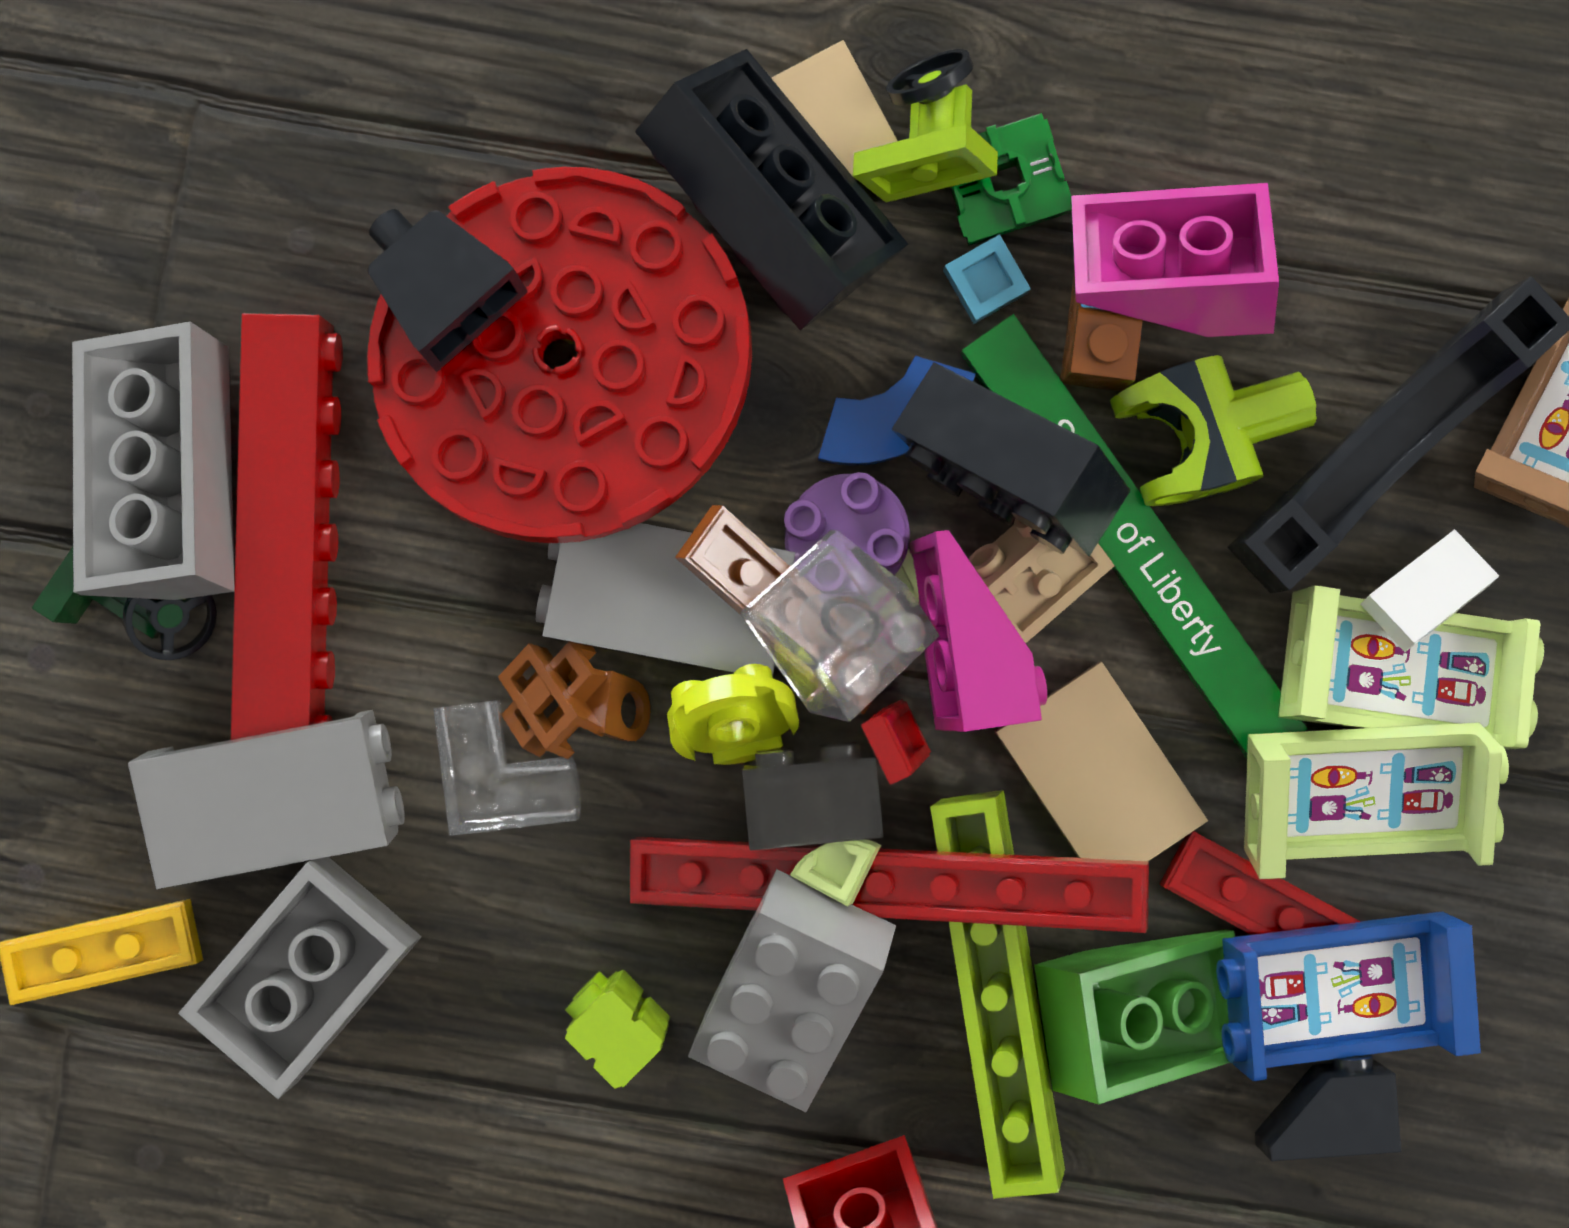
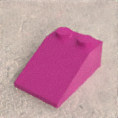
M1268 183L1071 196L1077 303L1205 337L1274 334L1279 276Z
M937 531L909 542L918 587L919 602L917 603L935 730L967 732L1041 721L1040 706L1045 705L1047 702V684L1043 670L1040 666L1034 667L1032 652L950 531Z

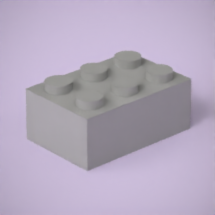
M330 857L314 859L303 866L178 1014L273 1096L279 1099L299 1082L422 936Z
M776 869L707 1008L688 1057L807 1112L884 971L896 925L854 905L847 907Z

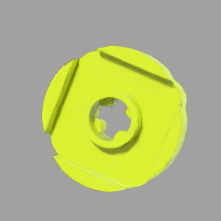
M748 664L738 668L734 674L718 676L705 681H684L676 685L671 691L672 705L667 713L671 744L681 756L696 761L694 750L701 753H712L714 764L731 765L757 760L780 749L783 746L781 735L788 731L789 728L794 735L799 727L796 701L792 690L785 683L773 679L771 669L762 664Z

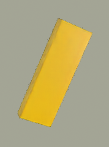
M190 899L0 942V961L10 1005L189 966L203 961Z

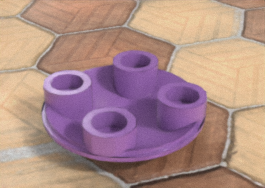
M866 473L839 474L825 478L808 488L785 512L786 551L795 552L793 569L820 594L825 596L852 599L871 594L886 585L896 575L907 555L910 528L905 509L897 496L887 486Z

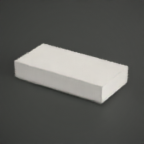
M1454 529L1372 592L1360 605L1406 652L1489 587L1499 575Z

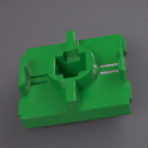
M1042 113L997 128L996 125L986 127L985 132L979 133L984 140L998 151L997 172L1014 166L1018 169L1022 183L1018 184L1016 188L1004 192L1003 190L995 192L990 177L949 187L956 204L960 228L963 237L967 239L968 246L994 238L999 234L1003 235L1071 213L1072 198L1067 180L1064 181L1065 177L1053 143L1054 139L1048 120H1044Z

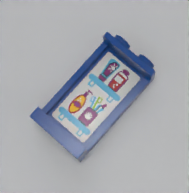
M1443 911L1222 939L1224 959L1217 962L1216 973L1220 992L1223 998L1227 999L1229 1023H1225L1222 1026L1223 1049L1228 1061L1252 1081L1266 1080V1068L1438 1045L1455 1056L1481 1053L1472 925Z

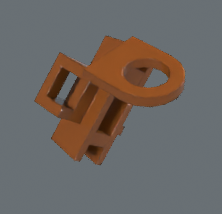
M571 641L554 658L547 648L528 644L498 676L513 700L501 716L521 747L538 757L549 751L569 759L575 752L567 742V739L578 727L601 737L604 735L619 741H637L644 735L650 721L651 705L648 693L644 686L633 678L614 671H603L593 668L589 662L597 653L593 646ZM532 665L536 672L526 680L523 673ZM627 693L632 695L636 705L635 720L629 728L624 724L621 715L622 701ZM555 699L559 706L547 718L543 711Z

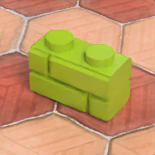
M625 970L615 971L608 979L599 971L572 998L571 1004L565 1009L573 1018L566 1029L565 1039L586 1060L590 1058L596 1060L593 1068L614 1089L621 1086L624 1087L662 1049L670 1016L651 997L645 999L642 997L644 989Z

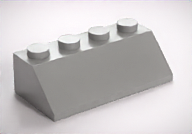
M191 321L72 342L74 593L87 596L179 600L235 592L229 347Z

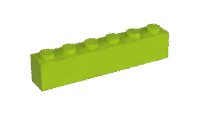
M1004 790L943 798L930 807L937 851L1014 855ZM949 922L993 1199L1059 1193L1065 1166L1026 926Z

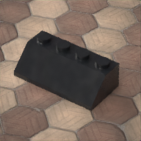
M748 49L676 81L635 131L649 148L655 160L669 172L692 200L695 208L708 219L733 249L738 260L748 267L772 296L778 308L792 320L800 331L833 309L909 245Z

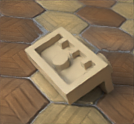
M1016 518L1011 528L995 542L977 549L969 557V561L1021 638L1027 643L1115 565L1099 544L1096 545L1090 557L1068 546L1064 554H1060L1030 535L1032 528Z

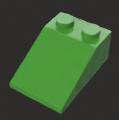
M1225 929L1091 949L1034 964L1052 1090L1099 1105L1230 1063L1225 1055L1222 1044V1026L1225 1023H1229L1227 999H1224L1220 992L1216 968L1217 962L1224 959L1222 939L1235 937L1234 931Z

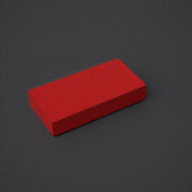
M903 699L882 708L861 724L890 785L911 776L930 756L931 750L907 701H903Z

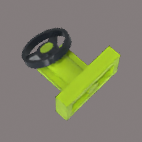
M948 50L927 57L907 67L888 83L886 90L893 104H911L909 138L855 152L853 162V177L883 201L890 202L997 175L998 151L971 128L972 89L967 84L955 87L970 74L974 67L967 50ZM906 85L912 88L908 90H902Z

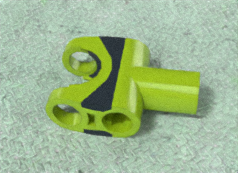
M1219 355L1204 357L1170 367L1126 388L1110 400L1115 418L1121 419L1137 415L1138 419L1153 418L1160 420L1174 429L1180 439L1182 456L1179 465L1172 468L1171 474L1152 480L1140 487L1146 506H1164L1198 501L1238 489L1263 477V472L1253 444L1314 426L1317 419L1316 401L1308 380L1299 371L1233 390L1222 356Z

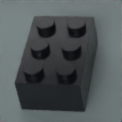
M933 362L892 428L909 446L905 457L929 472L926 476L929 481L956 497H959L963 490L980 500L977 504L979 508L1007 525H1011L1014 518H1017L1032 528L1030 532L1032 537L1060 554H1064L1068 546L1090 557L1131 491L1099 445Z

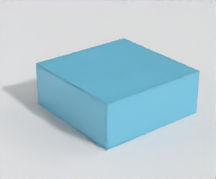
M1000 234L951 261L943 268V272L973 324L1027 295L1031 290Z

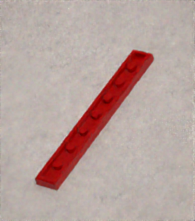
M636 837L630 840V903L757 910L776 869L790 875L797 863L805 855L819 847V845ZM880 848L852 905L879 918L1146 933L1148 929L1149 861Z

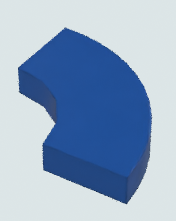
M915 356L904 377L885 393L863 400L836 398L818 461L847 466L883 463L906 454L909 446L892 428L935 361ZM935 362L971 381L974 380L975 373Z

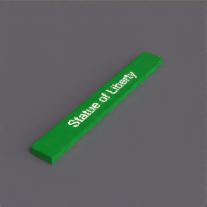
M1012 314L962 349L960 352L961 356L984 388L1099 445L1131 491L1098 544L1115 565L1112 568L1246 759L1248 753V734L1305 731L1307 727L1302 721L1279 718L1280 689L1152 508L1145 505L1142 494L1016 316Z

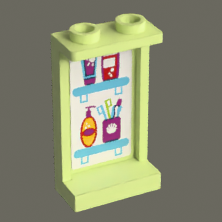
M1316 585L1292 593L1279 718L1354 729L1480 723L1504 749H1523L1528 746L1529 737L1533 734L1538 719L1537 706L1533 701L1535 674L1539 671L1544 658V644L1539 637V620L1525 618L1507 621L1455 613L1408 651L1404 652L1360 605L1365 599L1340 595V589Z
M1480 723L1248 734L1244 851L1259 879L1286 878V860L1466 851L1478 866L1493 865L1495 843L1502 840L1504 832L1503 816L1498 806L1500 784L1506 783L1509 774L1507 753L1504 747L1499 745Z

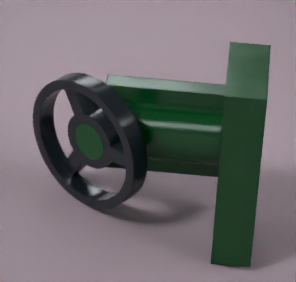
M73 547L32 606L33 610L52 622L77 624L92 600H95L123 619L125 632L139 651L159 660L181 659L199 650L212 635L217 618L216 605L212 595L179 600L87 596L74 593ZM206 602L207 618L201 632L187 645L173 649L174 633L181 631L187 625L190 616L189 611ZM133 626L152 639H157L160 635L161 650L143 644L136 637Z

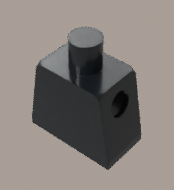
M391 209L381 214L370 228V237L384 252L370 263L367 271L413 346L436 372L528 292L514 268L505 259L440 211L429 212L413 226L399 210Z

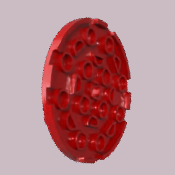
M587 167L541 168L532 170L533 176L520 178L499 186L496 185L495 181L484 185L448 206L451 212L447 215L449 219L505 259L514 268L528 292L438 372L429 365L413 346L381 294L370 328L368 381L373 386L374 400L379 416L377 422L388 446L399 464L439 505L458 518L482 530L503 537L539 543L580 542L605 537L650 519L677 501L710 469L735 429L745 403L752 363L751 326L737 275L726 253L713 234H709L695 218L687 213L685 207L680 202L656 187L636 178L612 171ZM558 339L573 341L576 345L577 357H573L570 362L563 366L555 367L554 370L544 363V351L550 343Z

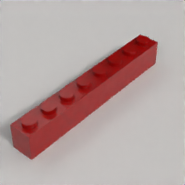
M242 314L231 740L333 721L331 715H325V689H332L335 679V658L332 651H326L327 625L334 624L337 612L335 589L328 587V562H335L337 558L338 531L335 524H329L330 498H337L340 487L339 465L336 460H331V435H338L340 432L341 404L338 397H332L333 372H339L342 368L343 344L340 334L334 333V326L320 315Z

